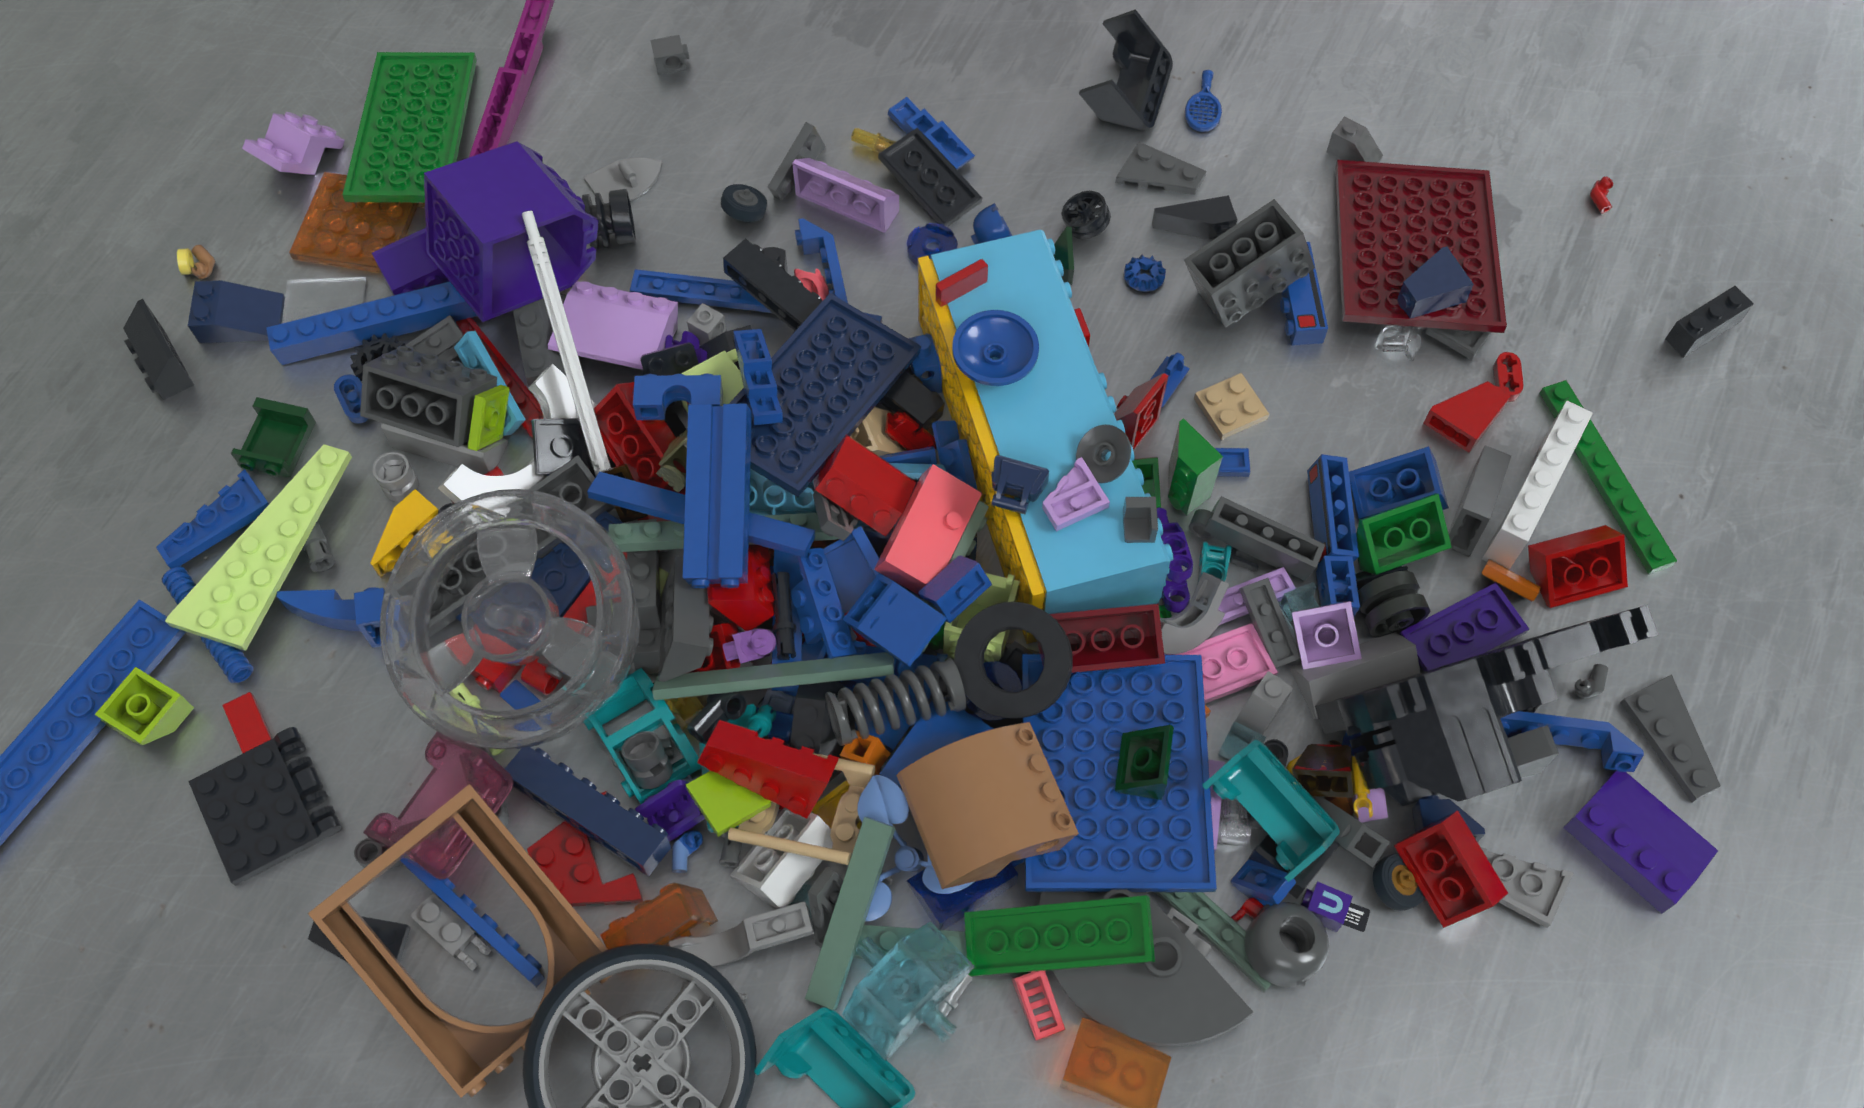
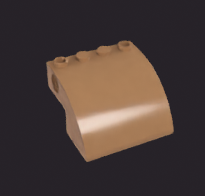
M1030 722L1000 727L958 740L922 757L897 774L942 889L995 877L1011 861L1060 850L1079 834Z

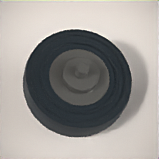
M733 184L726 187L723 191L721 207L726 214L734 219L744 222H755L763 218L767 209V199L763 193L751 186Z

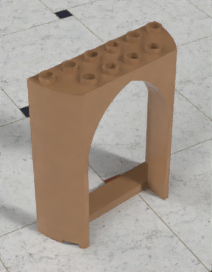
M470 784L308 913L460 1098L466 1093L473 1097L487 1084L484 1078L493 1070L499 1074L514 1061L511 1055L518 1048L521 1047L524 1051L529 1028L537 1010L533 1017L504 1025L473 1023L448 1013L424 993L350 904L349 900L451 818H454L528 907L541 929L547 949L548 975L544 994L537 1010L544 998L565 974L588 958L608 950ZM609 976V977H607V978H605V979H602V980L599 981V982H600L601 984H603V983H604L605 981H607L611 976ZM588 989L584 991L588 995L591 994Z

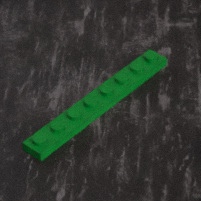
M1567 380L1543 387L1539 393L1555 419L1566 401L1583 408ZM1590 419L1574 452L1647 573L1651 574L1673 566L1677 559Z

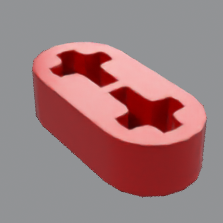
M1503 352L1497 357L1493 366L1495 386L1502 388L1511 395L1508 402H1513L1517 400L1523 390L1522 366L1520 358L1516 354ZM1503 362L1507 363L1508 367H1511L1509 372H1507V366ZM1507 382H1509L1510 389L1514 390L1513 392L1509 391L1508 387H1505Z

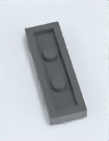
M1269 578L1240 588V593L1253 625L1275 668L1301 659Z

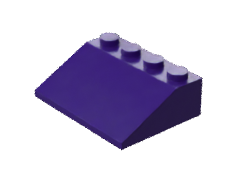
M1617 770L1563 827L1661 914L1674 906L1683 897L1719 851L1627 772Z

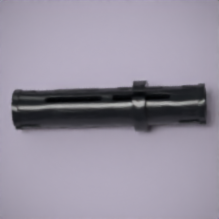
M777 572V575L775 573L771 575L775 613L773 634H776L777 658L780 660H790L789 654H791L792 659L796 657L794 643L796 624L793 623L790 574L787 572Z

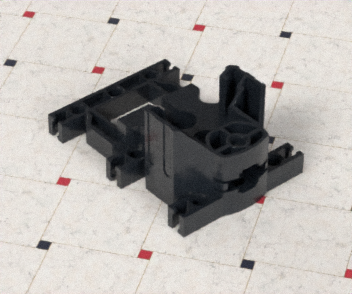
M1648 605L1551 631L1315 707L1324 734L1346 730L1348 736L1361 733L1360 737L1349 741L1352 749L1365 745L1366 749L1354 753L1366 789L1382 788L1401 806L1415 803L1424 796L1439 794L1459 802L1522 781L1501 718L1521 710L1558 700L1548 669L1612 648L1658 636V632Z

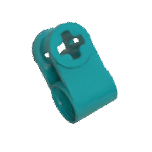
M1206 541L1202 542L1199 557L1198 583L1203 572L1223 581L1226 580L1231 556L1230 545L1219 547L1208 545Z

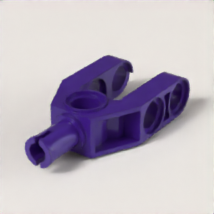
M1157 508V518L1160 519L1163 527V535H1161L1163 544L1168 543L1173 553V561H1170L1169 574H1167L1168 579L1171 581L1166 580V586L1162 590V601L1167 610L1180 613L1190 602L1187 579L1191 577L1193 572V560L1184 531L1177 522L1169 523L1167 511L1164 508ZM1178 595L1183 597L1184 600L1175 602L1170 597Z

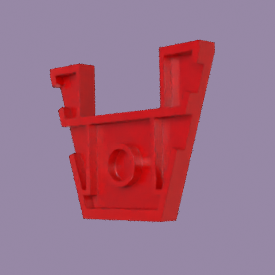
M565 821L527 848L529 856L572 907L600 903L613 905L618 902H643L634 873L603 884L588 836Z

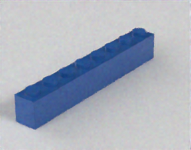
M446 282L266 328L270 351L281 365L363 345L362 340L365 339L370 342L374 334L377 339H381L383 333H386L388 338H391L394 335L400 336L431 328L448 316H452L455 321H460L477 315L451 282Z

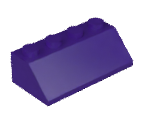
M426 228L372 252L385 283L393 296L450 282L426 252Z

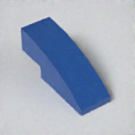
M335 589L277 591L276 597L283 606L303 619L332 629L360 631L356 625L354 599L342 600Z

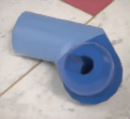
M688 831L674 842L672 847L673 873L681 874L687 872L688 856L703 843V836L699 831Z

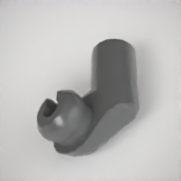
M1603 664L1593 665L1591 679H1585L1584 681L1579 679L1575 682L1576 695L1588 699L1601 694L1605 688L1608 667Z

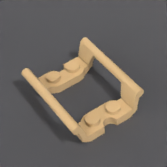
M814 753V755H817V756H820V757H823V758H827V757H828V756H826V755H821V754H816V753ZM839 758L834 770L842 771L850 786L848 792L841 797L838 803L830 834L833 842L832 849L765 835V832L772 828L780 806L772 801L771 807L739 825L738 829L731 827L728 833V840L848 865L860 831L857 828L860 820L857 810L858 801L870 779L874 776L875 765Z

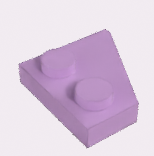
M1080 457L1076 460L1074 467L1067 476L1064 475L1059 481L1055 491L1051 492L1043 501L1042 509L1057 532L1109 508L1110 501L1083 458Z

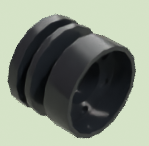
M627 189L609 191V203L605 204L600 192L595 193L596 205L592 204L590 194L582 195L585 212L596 217L598 220L597 240L590 243L591 247L599 248L598 236H601L604 247H608L610 234L615 235L618 245L636 243L634 220Z

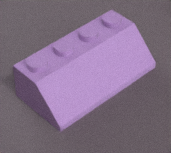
M811 158L795 159L792 163L795 192L798 197L884 233L899 212V195L889 189H883L867 180H861L846 171L837 170L824 162Z

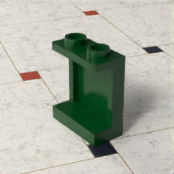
M256 397L252 407L258 415L242 449L233 448L231 455L236 460L237 465L247 471L255 469L264 471L266 474L274 477H279V475L291 477L316 421L308 408Z

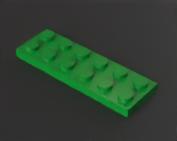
M1147 895L964 912L967 968L970 977L1155 962L1150 898Z

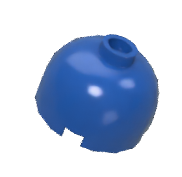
M995 203L984 208L975 217L973 222L975 234L971 236L974 244L1012 236L1003 216H1000L999 209Z

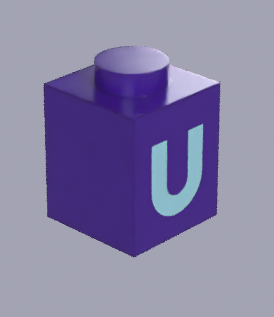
M1317 881L1312 890L1308 888L1305 890L1300 905L1311 910L1320 919L1325 928L1337 932L1344 924L1353 896Z

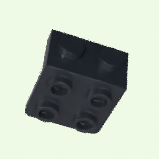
M689 342L643 354L640 358L644 375L667 376L681 374L699 364L695 348ZM682 400L674 401V402H672L671 404H669L668 407H671V406H673L676 402H680V401H682Z

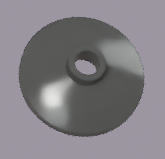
M1113 425L1096 426L1090 429L1079 442L1076 460L1080 457L1083 458L1098 483L1114 481L1124 473L1130 462V441L1121 429ZM1111 451L1110 458L1106 461L1105 456Z

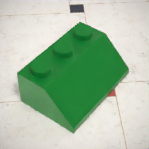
M1184 418L1179 421L1169 461L1168 498L1174 508L1181 510L1187 516L1211 497L1223 456Z
M1437 493L1359 520L1356 532L1359 552L1357 559L1360 570L1375 575L1452 548L1440 497Z

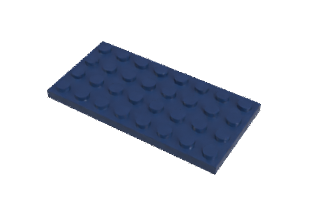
M830 293L771 357L772 372L777 384V397L783 413L782 423L754 425L752 421L750 469L799 497L823 469L846 434L851 436L920 354L922 346ZM744 388L729 404L748 405Z

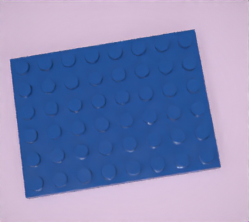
M1022 654V690L1029 688L1038 680L1044 668L1040 654ZM1165 655V664L1071 673L1069 683L1060 698L1043 712L1023 718V723L1030 722L1079 834L1060 850L1025 858L1026 891L1109 892L1111 890H1129L1130 892H1215L1217 885L1210 787L1205 790L1202 786L1209 779L1202 655ZM1172 725L1174 731L1167 787L1163 799L1159 800L1116 792L1115 783L1122 733Z

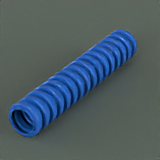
M184 567L172 568L162 577V583L166 586L173 599H175L177 605L196 586V583ZM201 637L202 642L214 657L218 666L223 670L230 683L242 682L252 674L253 666L244 657V653L240 649Z

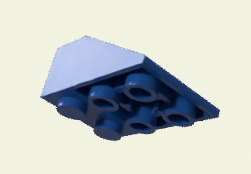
M878 573L842 620L862 638L906 665L911 666L921 655L922 650L932 637L939 632L947 618L893 580Z

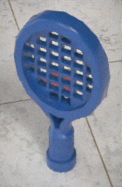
M1204 70L1202 72V90L1193 95L1187 101L1185 107V119L1188 125L1193 130L1199 132H1208L1214 129L1219 124L1222 115V106L1218 98L1210 92L1214 75L1211 70Z

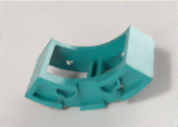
M642 668L580 703L584 711L580 715L588 731L594 728L625 778L621 785L628 797L631 798L635 795L640 804L644 803L646 798L656 795L667 788L670 782L682 780L701 768V765L697 763L699 757L685 733H683L678 723L672 725L671 721L675 719V716L664 699L654 700L652 691L654 684ZM644 700H647L653 708L652 711L610 736L607 735L602 727L605 723ZM664 725L683 758L672 764V775L664 784L653 789H643L636 783L621 758L619 751L622 750L624 742L634 734L643 731L652 732Z

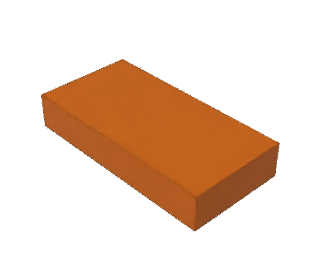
M1490 559L1481 572L1483 576L1531 602L1535 600L1541 588Z

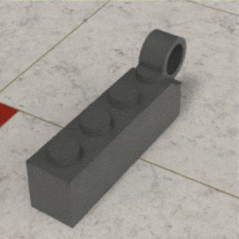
M1222 496L1213 507L1212 512L1205 509L1196 510L1189 524V530L1198 537L1219 540L1278 569L1284 567L1287 573L1304 581L1316 569L1325 544Z

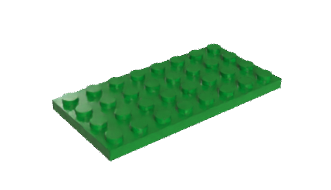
M377 52L342 194L345 202L425 203L424 173L457 162L477 62L475 52Z

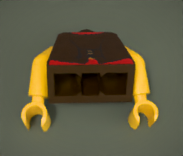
M1330 740L1326 744H1310L1301 755L1288 762L1286 769L1311 796L1354 798L1355 794L1358 795L1353 805L1355 816L1359 819L1358 810L1361 807L1368 808L1369 817L1373 816L1372 802L1367 798V795L1370 794V789L1365 788L1355 756H1352V749L1349 745H1342L1336 740Z

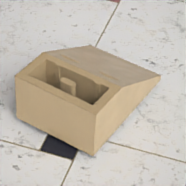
M874 407L850 436L878 456L907 451L906 448L897 441L892 440L885 432L887 414L894 415L891 411Z

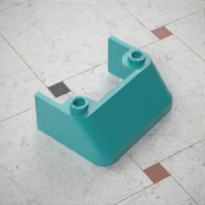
M1254 740L1238 752L1202 785L1205 790L1212 786L1216 794L1222 799H1237L1278 844L1276 847L1278 854L1276 859L1284 869L1290 870L1284 877L1288 882L1324 853L1340 833L1334 820L1274 754L1258 740Z
M820 1008L779 1034L754 1070V1073L759 1076L776 1065L779 1071L788 1078L798 1079L807 1074L841 1108H907L916 1094L913 1085L844 1018L829 1008Z

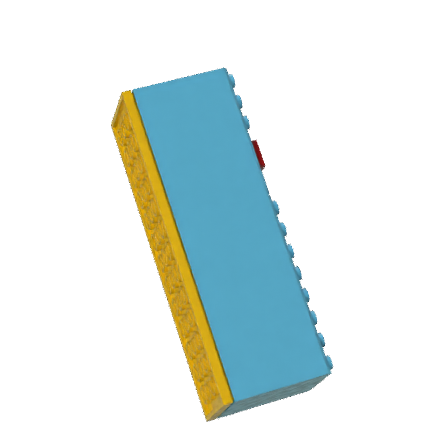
M1036 230L932 254L931 259H929V256L919 257L918 321L923 335H931L941 364L942 393L951 420L956 421L960 439L967 440L977 490L982 493L979 501L989 506L985 517H987L986 524L1005 578L1008 577V574L1014 575V580L1020 581L1017 602L1033 605L1048 614L1159 604L1162 598L1163 587L1166 586V576L1169 574L1170 561H1173L1170 545L1168 543L1163 544L1161 538L1163 527L1160 519L1157 518L1158 532L1155 543H1126L1124 539L1123 506L1125 497H1151L1150 493L1144 494L1141 485H1144V478L1141 469H1135L1132 463L1135 458L1132 446L1130 462L1124 473L1114 481L1098 483L1110 501L1109 508L1057 532L1042 509L1043 501L1051 492L1055 491L1059 481L1064 475L1067 476L1074 467L1079 442L1090 429L1099 425H1113L1125 433L1122 420L1116 421L1114 415L1116 412L1114 398L1112 396L1107 397L1106 395L1107 382L1103 372L1098 373L1089 350L1090 332L1080 308H1073L1069 299L1072 298L1069 282L1064 283L1061 277L1064 275L1062 263L1060 260L1055 261L1054 259L1055 246L1052 238L1047 239L1043 230ZM983 259L988 265L987 282L940 307L936 302V283ZM987 310H1003L1022 317L1033 327L1039 341V354L1034 368L1023 379L1004 386H989L971 380L958 368L952 352L955 332L963 321L976 313ZM992 357L991 359L997 360V359H999V358H998V357ZM1111 451L1106 454V461L1110 458ZM996 455L1049 470L1047 486L1036 501L1029 502L1025 515L991 505L993 496L997 493L993 490L992 472H994V458ZM1007 494L1004 495L1005 497L1021 501V498ZM1022 630L1026 644L1037 642L1032 634Z

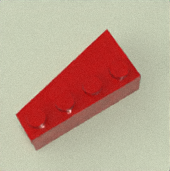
M719 720L697 763L807 819L826 788L839 757L828 755L827 758L814 755L813 749L802 746L801 750L784 745V740L776 737L763 739L758 737L756 731Z

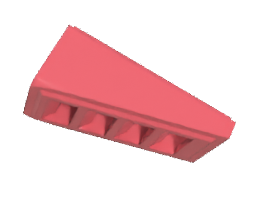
M1045 971L1026 972L1011 978L1035 1040L1065 1030ZM1038 980L1039 986L1025 990L1024 984ZM1043 992L1045 998L1029 1002L1028 997ZM1048 1004V1011L1034 1015L1033 1009ZM1053 1017L1054 1023L1038 1028L1037 1022Z

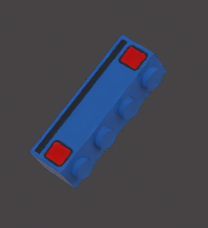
M1306 242L1315 267L1311 244ZM1314 268L1308 275L1299 278L1281 292V312L1286 314L1287 319L1285 321V333L1290 335L1292 346L1323 344L1328 331L1316 268Z
M1321 454L1307 470L1314 539L1325 544L1317 567H1319L1324 556H1353V562L1359 557L1347 458Z

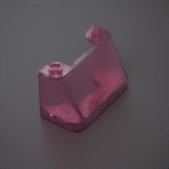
M437 731L425 749V759L433 769L398 818L387 812L380 813L375 816L363 833L374 842L389 849L469 784L495 814L512 789V776L484 750ZM451 818L405 855L403 859L440 880L446 879L455 872L474 845V842L454 818Z

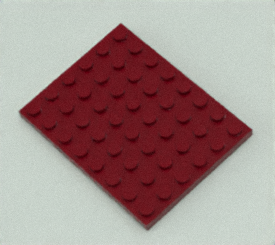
M1337 160L1335 172L1343 321L1504 333L1507 322L1490 170ZM1447 246L1474 284L1467 302L1410 319L1406 312L1400 308L1397 300L1403 282L1441 248Z

